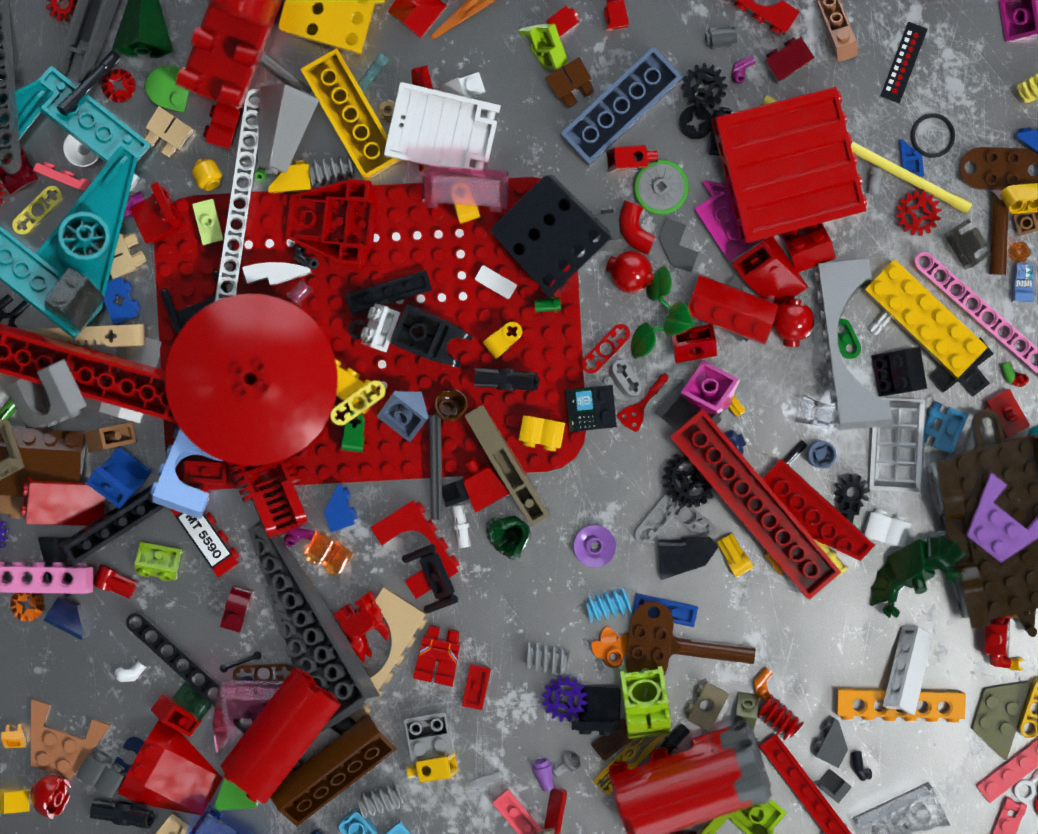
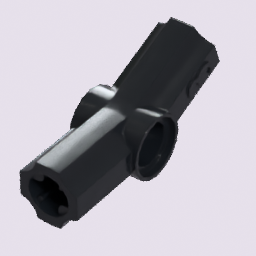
M475 368L474 386L490 387L496 388V390L515 391L516 389L537 391L540 378L537 372H523L498 368V370Z
M92 800L90 818L112 821L116 825H132L145 829H150L155 821L153 810L136 807L133 803Z

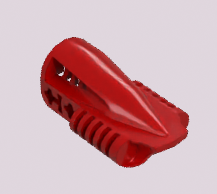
M292 457L267 465H238L230 470L232 474L241 472L233 477L234 481L243 479L236 486L237 488L246 486L239 493L240 495L249 493L242 500L243 502L252 500L268 539L293 531L307 523L305 511L293 483L301 480L300 476L291 478L290 476L298 473L297 469H287L292 468L295 464L293 461L284 463L292 459ZM228 463V466H229V467L237 465V464Z

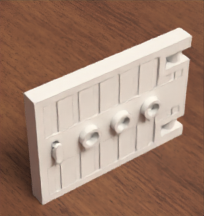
M400 82L384 156L484 179L486 171L483 170L484 163L489 162L497 121L494 118L495 114H499L501 105ZM481 110L487 111L486 118L480 117ZM470 160L476 161L475 168L469 167Z

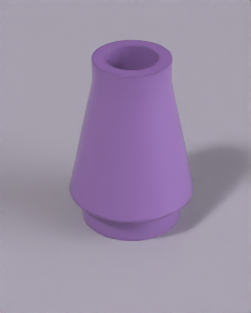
M548 758L534 761L532 763V771L542 791L553 789L552 763L549 762Z

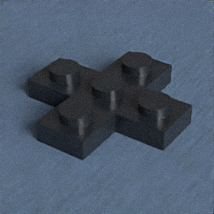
M980 337L979 339L987 346L984 340ZM988 347L957 380L943 367L935 371L930 377L942 393L960 380L973 397L990 384L978 369V366L994 353Z

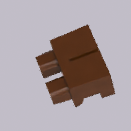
M580 57L563 66V69L560 68L545 77V81L554 92L558 101L561 100L567 108L577 103L573 92L579 89L584 98L594 93L591 84L592 79Z

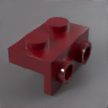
M21 147V167L19 171L9 174L0 167V178L10 195L15 194L29 183L38 180V176L33 171L34 168ZM12 158L8 159L5 164H9Z

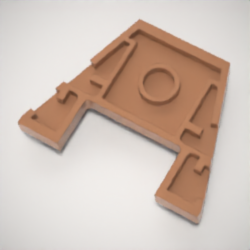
M32 699L31 766L72 779L88 754L93 751L109 730L111 724L92 719L86 739L45 726L51 704Z

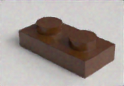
M623 718L620 721V730L612 732V735H602L591 744L604 762L632 740L628 738L626 720Z

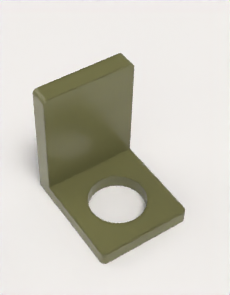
M738 692L736 716L734 719V723L742 720L750 723L753 731L757 721L759 698L755 694Z

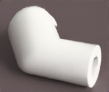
M138 660L132 669L124 670L121 667L117 668L114 676L119 682L135 681L146 666Z

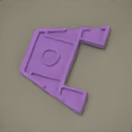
M990 472L966 535L998 561L1002 562L1038 539V515L1026 529L993 502L1007 484Z

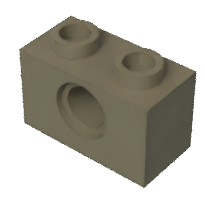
M705 681L704 685L699 684L695 692L697 698L694 704L689 703L685 714H687V721L710 732L729 693ZM704 700L711 702V708L707 711L700 709V703Z

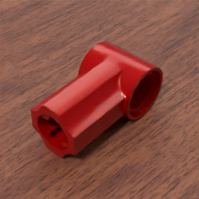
M100 564L93 580L94 586L105 591L110 590L128 599H131L138 583Z

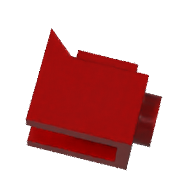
M606 0V7L603 10L606 24L609 25L605 32L628 28L629 21L624 0Z

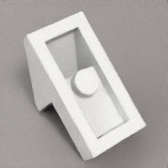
M479 72L460 79L457 77L439 86L441 92L467 98L486 93Z

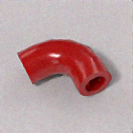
M624 200L619 215L620 233L628 245L648 255L656 235L646 232L640 226L639 221L644 207Z

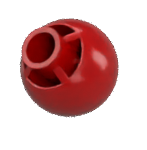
M636 251L621 253L617 258L611 256L606 265V272L611 273L613 284L619 290L626 293L640 292L647 285L650 286L654 279L650 261L642 253Z
M790 298L789 301L780 304L774 319L773 329L783 339V345L789 347L800 346V340L806 339L814 328V314L810 307L798 298Z

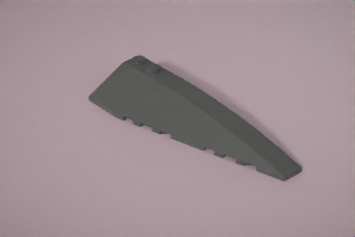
M261 521L249 528L248 531L255 553L259 556L261 562V572L265 575L268 584L266 588L274 603L272 607L282 638L285 639L288 647L286 649L287 655L291 657L294 668L297 667L310 674L316 684L334 694L340 704V707L321 730L323 732L364 708L380 695L340 626L301 566L279 536L267 538Z

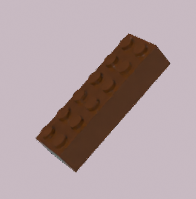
M368 714L348 731L343 732L331 744L326 745L322 751L308 759L300 768L294 770L282 781L270 798L280 813L295 826H299L395 752L397 747L387 732Z

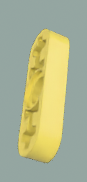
M56 186L45 188L13 220L12 227L14 231L20 235L29 234L62 202L63 192ZM49 191H57V200L51 199L47 203L51 205L49 208L40 201L42 198L46 201L50 197ZM37 204L41 205L44 209L43 214L38 217L32 213V208ZM26 213H28L32 219L36 220L34 223L31 220H29L26 223V230L18 229L20 227L18 222L20 220L25 222L28 219V217L25 216Z
M372 381L336 406L331 412L332 421L337 425H345L382 399L386 392L383 383ZM372 385L380 386L382 388L379 391L380 395H372L369 397L372 399V402L368 403V399L362 392L365 390L366 394L372 391ZM355 397L363 398L365 402L363 408L355 409L353 407L352 401ZM348 403L349 408L355 414L351 416V413L348 412L344 416L345 421L341 419L336 420V411H345L347 408L344 405Z

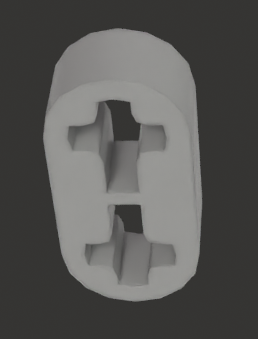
M618 360L610 366V376L626 397L633 398L640 394L642 383L626 361ZM619 367H622V368H623L622 373H619V374H618V373L616 372V370H617ZM634 384L635 388L629 391L628 387Z

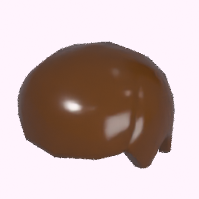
M458 389L444 390L435 398L433 409L437 417L446 422H452L460 419L466 412L468 401L465 394Z

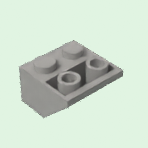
M446 712L404 719L411 762L453 754L454 750Z

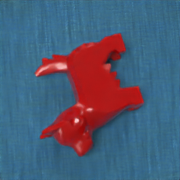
M371 591L354 602L356 606H359L358 609L353 610L347 604L332 614L338 620L351 647L362 662H365V654L369 657L372 656V651L365 635L366 632L376 629L385 641L389 640L390 633L386 628L387 625L382 621L383 614L381 613V608L376 604L375 597Z

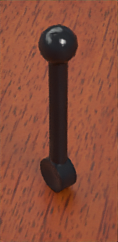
M257 651L252 656L228 665L223 664L220 666V671L225 673L232 667L253 659L259 660L262 654Z

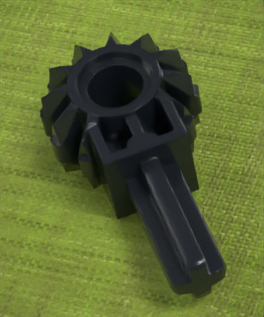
M849 474L848 481L842 476L840 479L843 484H835L841 490L834 491V495L840 496L836 500L839 504L838 511L853 524L854 515H859L860 507L864 506L861 500H869V497L864 495V493H869L870 489L864 488L868 482L866 480L860 482V475H857L855 480H853V475ZM850 487H856L858 490L854 497L847 496V490Z

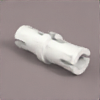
M464 505L452 506L451 511L454 522L452 527L455 530L458 548L470 547L469 523L466 521Z

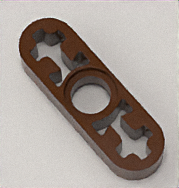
M289 663L240 665L233 671V679L236 681L241 678L237 677V673H240L241 669H244L245 673H251V668H255L254 678L257 682L263 684L283 683L285 681L283 675H276L277 680L272 679L274 675L272 667H276L275 672L282 671L283 667H286L287 671L292 672L294 668ZM260 668L269 670L270 676L268 679L262 680L258 677V670Z

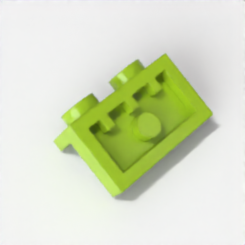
M140 542L134 564L135 572L143 577L155 576L164 581L177 580L182 549Z

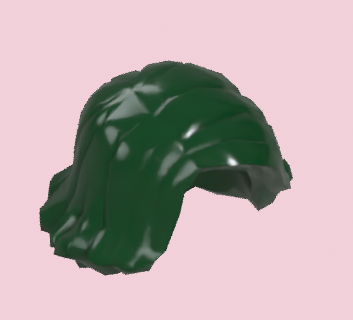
M508 516L502 519L495 517L486 523L487 538L495 550L509 559L515 560L520 558L524 547L530 539L531 532L529 526L516 516Z

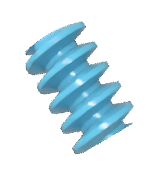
M623 588L620 589V595L613 590L612 597L605 592L603 599H601L599 594L596 595L595 601L590 596L587 598L586 605L591 623H593L594 616L598 622L601 621L602 614L606 620L609 619L610 612L614 617H617L618 610L622 615H625L626 608L632 613L628 594Z

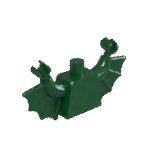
M944 535L937 538L928 536L927 542L921 539L914 541L889 555L885 566L877 571V579L874 585L871 586L873 597L870 605L875 606L888 601V604L883 607L884 614L888 618L891 617V614L897 618L900 611L894 604L897 602L899 592L906 586L914 588L916 594L925 593L927 591L925 582L933 578L935 570L938 569L946 574V580L957 585L955 582L956 577L963 578V575L952 569V565L965 556L966 552L960 550L956 540L949 541Z

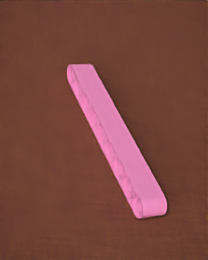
M923 252L913 258L912 264L918 273L1038 377V364L1034 366L1030 363L1031 355L1036 354L1038 356V348L931 254ZM921 256L928 260L926 268H922L918 264ZM937 270L942 271L944 274L942 282H938L934 278V273ZM953 284L958 285L960 288V293L957 296L952 295L950 292V287ZM969 298L974 299L976 302V307L973 310L968 309L966 306V301ZM985 312L990 313L992 317L989 324L982 321V315ZM1001 326L1006 327L1008 331L1005 338L998 335V329ZM1017 340L1023 343V349L1020 352L1014 349V343Z

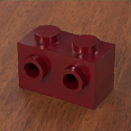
M793 37L784 43L785 47L778 51L776 48L766 55L767 59L764 61V64L777 84L815 59L802 37L797 40Z

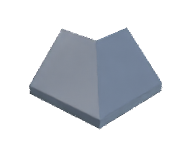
M394 391L376 417L407 441L411 442L430 416L427 414L422 392Z

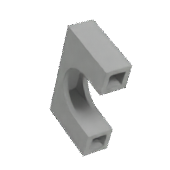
M61 360L37 372L49 396L50 403L43 396L37 383L18 379L6 385L26 428L45 429L81 414L80 409L87 406L65 360Z

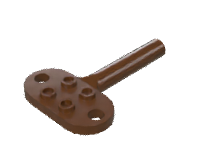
M978 147L965 153L960 160L959 173L963 182L970 188L987 190L992 194L989 275H1006L1009 210L1000 196L1001 192L1011 185L1038 183V174L1037 176H1031L1028 173L1030 165L1033 164L1038 167V154L1033 150L1025 148ZM967 162H972L975 165L976 169L973 174H968L965 171L964 166Z
M646 601L640 604L633 612L626 653V670L628 673H640L644 668L656 670L658 666H662L665 675L669 658L675 654L754 664L756 652L754 647L675 637L673 635V616L669 608L661 602ZM650 607H658L660 610L659 615L656 617L649 616L648 609Z

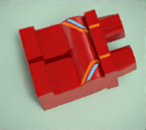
M429 625L426 635H423L413 679L432 682L435 664L438 661L434 683L453 687L460 648L459 631L448 629L447 638L441 639L438 638L440 627Z

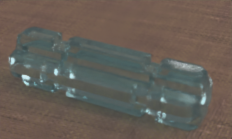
M380 53L377 56V61L371 64L365 72L364 78L358 81V85L362 90L366 91L370 87L371 81L373 82L383 70L382 67L386 66L389 62V57L384 53Z

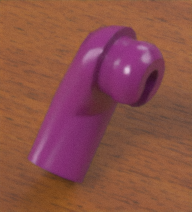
M751 54L733 64L731 78L734 82H744L746 68L756 64Z
M299 527L290 531L284 537V544L292 547L301 539L313 541L315 530Z

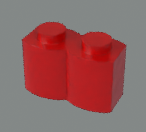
M220 102L212 105L209 114L212 120L210 126L206 125L203 137L206 138L205 142L231 150L243 109L237 110Z

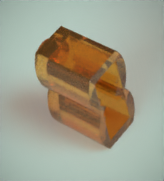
M316 532L304 555L308 556L306 559L308 562L316 566L320 563L326 567L325 571L336 576L337 574H343L354 552L320 532Z

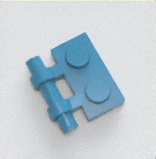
M935 401L932 409L929 408L927 413L929 416L924 428V443L927 442L929 436L934 437L933 447L952 454L969 415L951 407H948L946 413L943 414L939 412L942 404ZM936 418L942 420L938 432L932 430Z

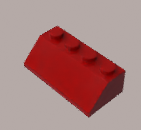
M699 274L687 306L692 318L765 345L779 305Z

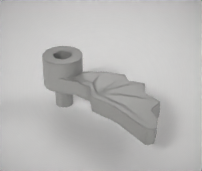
M606 376L603 378L605 385H613L615 399H620L623 402L626 399H633L626 397L615 386L611 377Z

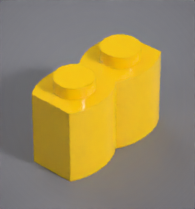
M523 415L519 440L523 441L522 445L535 447V444L544 445L543 449L556 451V448H561L565 423Z

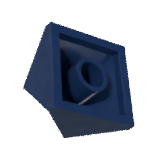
M58 597L43 621L80 640L88 637L89 630L81 605L76 606Z

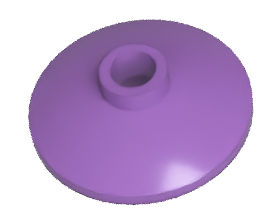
M599 525L583 528L577 534L574 541L576 557L581 563L589 567L606 565L611 561L616 551L614 536L608 529ZM597 542L599 544L598 549H591V543Z

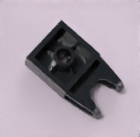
M406 303L390 344L428 360L460 367L461 362L447 352V344L454 338L471 341L473 336L440 316ZM421 326V330L424 333L415 336L412 329Z

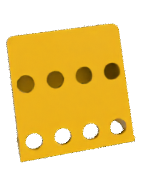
M285 0L279 29L289 35L360 55L376 0Z

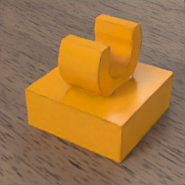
M18 724L17 731H11L10 725H6V732H1V741L4 748L26 747V738L21 724Z

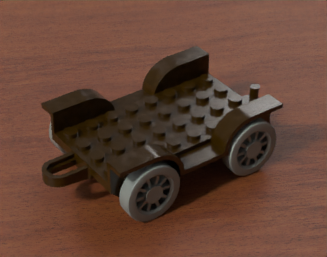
M981 410L972 419V430L976 445L974 449L945 455V460L927 465V476L932 499L938 514L941 516L945 515L943 520L947 538L949 541L956 540L960 550L966 552V555L952 566V569L960 572L963 578L957 576L955 579L957 585L951 583L958 611L961 617H969L972 629L990 625V620L1016 614L1024 630L1029 636L1034 637L1037 635V629L1034 625L1036 609H1038V539L1000 562L966 534L974 512L977 510L981 499L980 496L986 486L990 472L1007 484L993 502L1026 529L1037 517L1038 434L1005 441L999 416L990 410ZM983 418L991 420L996 443L984 445L980 422Z

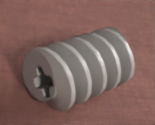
M349 155L346 157L345 162H343L341 156L338 157L337 163L331 157L329 164H326L323 158L320 165H318L316 160H313L312 166H310L312 187H315L316 180H318L320 186H323L325 179L329 185L332 184L333 178L337 183L341 182L342 177L344 181L349 180L350 176L354 179L353 163Z
M528 642L524 663H526L527 669H530L532 664H534L535 671H538L540 666H543V671L547 672L548 668L551 667L552 674H555L556 670L559 669L560 675L563 676L567 669L570 650L565 655L564 649L561 648L557 654L555 647H552L550 652H548L546 645L539 650V644H535L533 649H531V644Z
M394 782L393 789L387 784L384 792L378 787L377 794L370 789L369 796L361 792V798L357 797L360 812L364 819L367 818L368 812L371 816H375L376 809L380 814H383L384 807L389 812L392 810V804L396 809L400 808V802L404 806L402 795L396 782Z

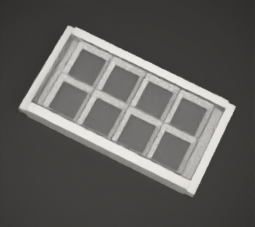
M881 397L889 399L892 420L890 426L873 427L870 490L921 493L926 400Z

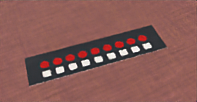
M908 21L880 97L900 104L927 33V28Z

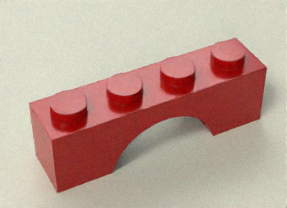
M731 0L735 3L733 5L741 12L746 10L752 14L751 18L760 24L766 23L770 26L769 30L778 36L786 34L800 11L783 0L772 6L759 5L753 0Z

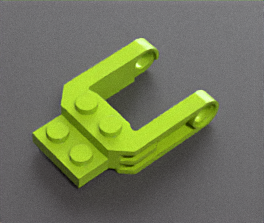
M771 799L768 803L751 806L709 820L698 834H715L728 818L744 834H774V828L787 812Z

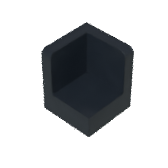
M463 479L442 486V496L446 507L469 499Z

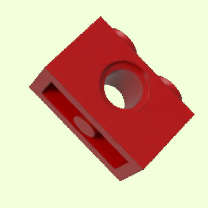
M713 325L691 327L678 335L671 336L675 363L717 356V344Z

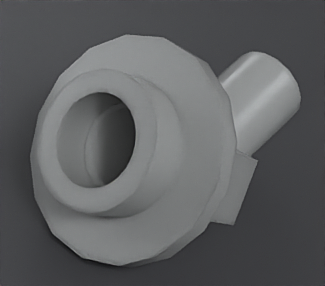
M566 751L561 757L563 763L553 770V774L559 777L568 769L571 772L581 766L579 756L575 752Z

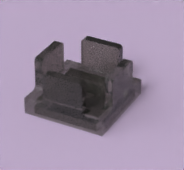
M969 219L943 234L965 270L972 268L992 255L988 251L977 258L974 256L977 251L987 246V243L976 227L961 235L959 229L971 223Z

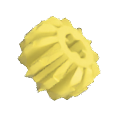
M1038 73L1017 85L1018 95L1022 98L1023 102L1029 103L1038 99Z

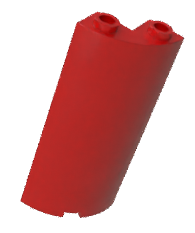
M295 667L220 765L225 773L223 775L224 778L231 783H235L243 790L249 800L253 802L259 801L265 805L340 707L335 695L319 687L310 674Z

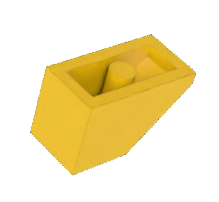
M293 161V165H289L287 172L281 173L268 187V192L281 193L312 190L310 164H306L305 161Z

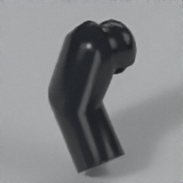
M296 247L293 258L304 267L316 269L319 265L318 260L305 256V248Z
M852 752L853 769L858 778L862 781H865V779L870 780L872 778V771L870 768L864 769L862 752Z

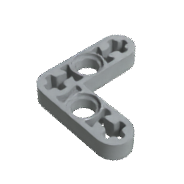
M665 494L637 527L635 538L641 544L650 543L672 516L698 537H710L714 528L713 524L693 507L687 508L686 503L683 506H679V499L675 501V507L670 506L667 511L671 512L667 516L658 507L661 504L665 507L668 503L666 498H672L674 495L667 496ZM690 509L693 512L694 516L691 521H684L681 515L684 510ZM660 512L663 514L664 520L661 524L653 523L652 515L654 513ZM697 516L701 517L698 521L702 525L707 523L709 525L707 527L709 530L707 534L704 532L700 534V528L697 525L694 528L690 526L696 521ZM649 521L657 530L654 532L651 529L648 532L649 539L644 538L641 540L639 538L641 536L639 531L641 529L645 531L649 527L645 523Z

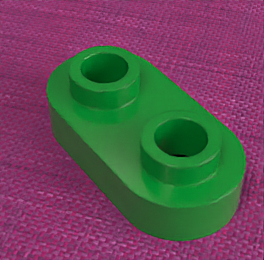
M840 319L838 326L844 327L843 333L837 332L840 353L846 359L856 358L861 352L859 340L850 322L846 319ZM848 344L853 346V351L851 353L846 351V346Z

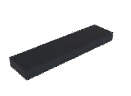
M427 270L351 292L345 294L351 315L370 310L375 304L386 305L432 291Z

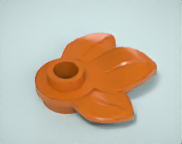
M605 626L600 633V641L591 642L593 654L597 658L603 659L606 666L610 668L619 667L624 660V655L627 653L629 633L617 636L612 628ZM612 653H614L616 656L614 661L610 660V655Z

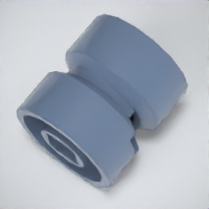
M815 441L807 448L806 458L814 467L827 468L835 462L836 450L829 442Z

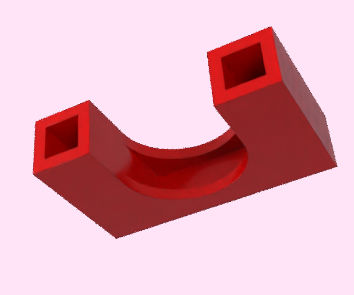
M412 500L370 527L381 545L405 531H417L423 534L430 544L435 545V553L439 554L448 577L450 578L459 572L457 568L460 566L458 560L454 555L450 557L446 551L449 546L443 537L439 539L435 531L438 529L431 519L427 521L424 513L426 510L420 501L416 503L415 500ZM423 569L405 580L415 599L431 590Z

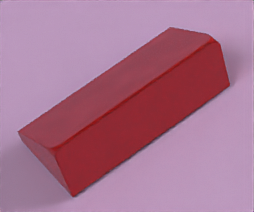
M553 788L550 790L544 829L554 828L555 834L561 832L567 791L564 789Z

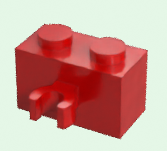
M1005 389L984 401L986 404L984 409L990 410L999 416L1005 438H1010L1031 426L1010 389Z

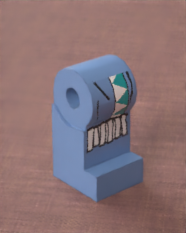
M1015 263L1011 302H1034L1033 263Z

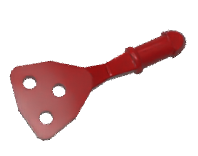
M666 373L661 374L656 382L649 387L650 390L639 403L627 406L617 414V418L625 427L634 432L639 431L644 420V409L648 401L655 394L657 395L658 391L668 381L669 377Z

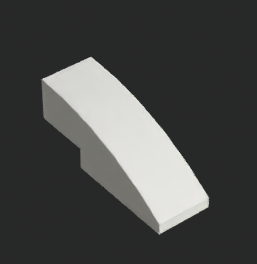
M282 262L258 263L242 267L247 284L268 279L270 285L274 286L312 273L310 268Z

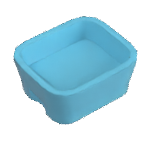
M360 808L351 810L337 824L341 834H378L377 827L368 816L365 819L362 817Z

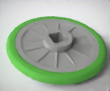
M660 159L657 163H648V167L638 171L634 180V194L638 203L645 210L653 214L665 215L676 211L683 205L688 196L689 183L685 172L680 166L669 160ZM660 182L666 186L663 192L656 188Z

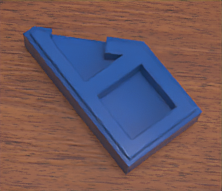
M899 139L901 167L919 177H923L922 155L903 139Z

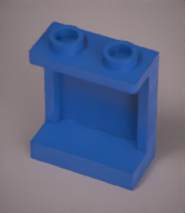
M118 446L111 457L101 467L98 466L93 471L86 484L120 509L144 485L152 471Z

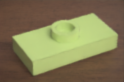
M214 199L192 204L202 244L208 245L223 241L224 238Z

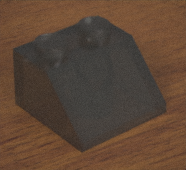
M69 267L46 297L45 309L81 332L105 300V297L88 278Z

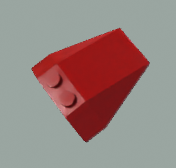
M349 179L290 195L286 238L340 264L362 266L373 247L377 201L372 182Z
M158 720L126 774L118 794L137 804L202 816L223 778L181 732Z

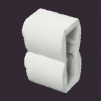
M875 509V512H869L863 534L870 539L904 548L912 525L907 523L908 518L895 515V518L887 517L888 512Z

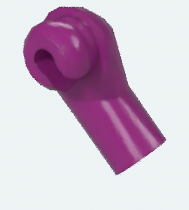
M141 191L128 196L123 218L132 214L129 207L145 200Z

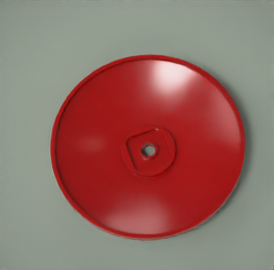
M241 294L223 298L206 306L186 323L176 337L169 353L165 372V387L173 417L180 429L193 444L219 460L237 465L259 466L289 458L300 452L317 437L327 423L335 404L338 372L335 356L327 337L308 314L280 298L262 294ZM254 373L257 377L256 383L247 385L244 380L246 374Z

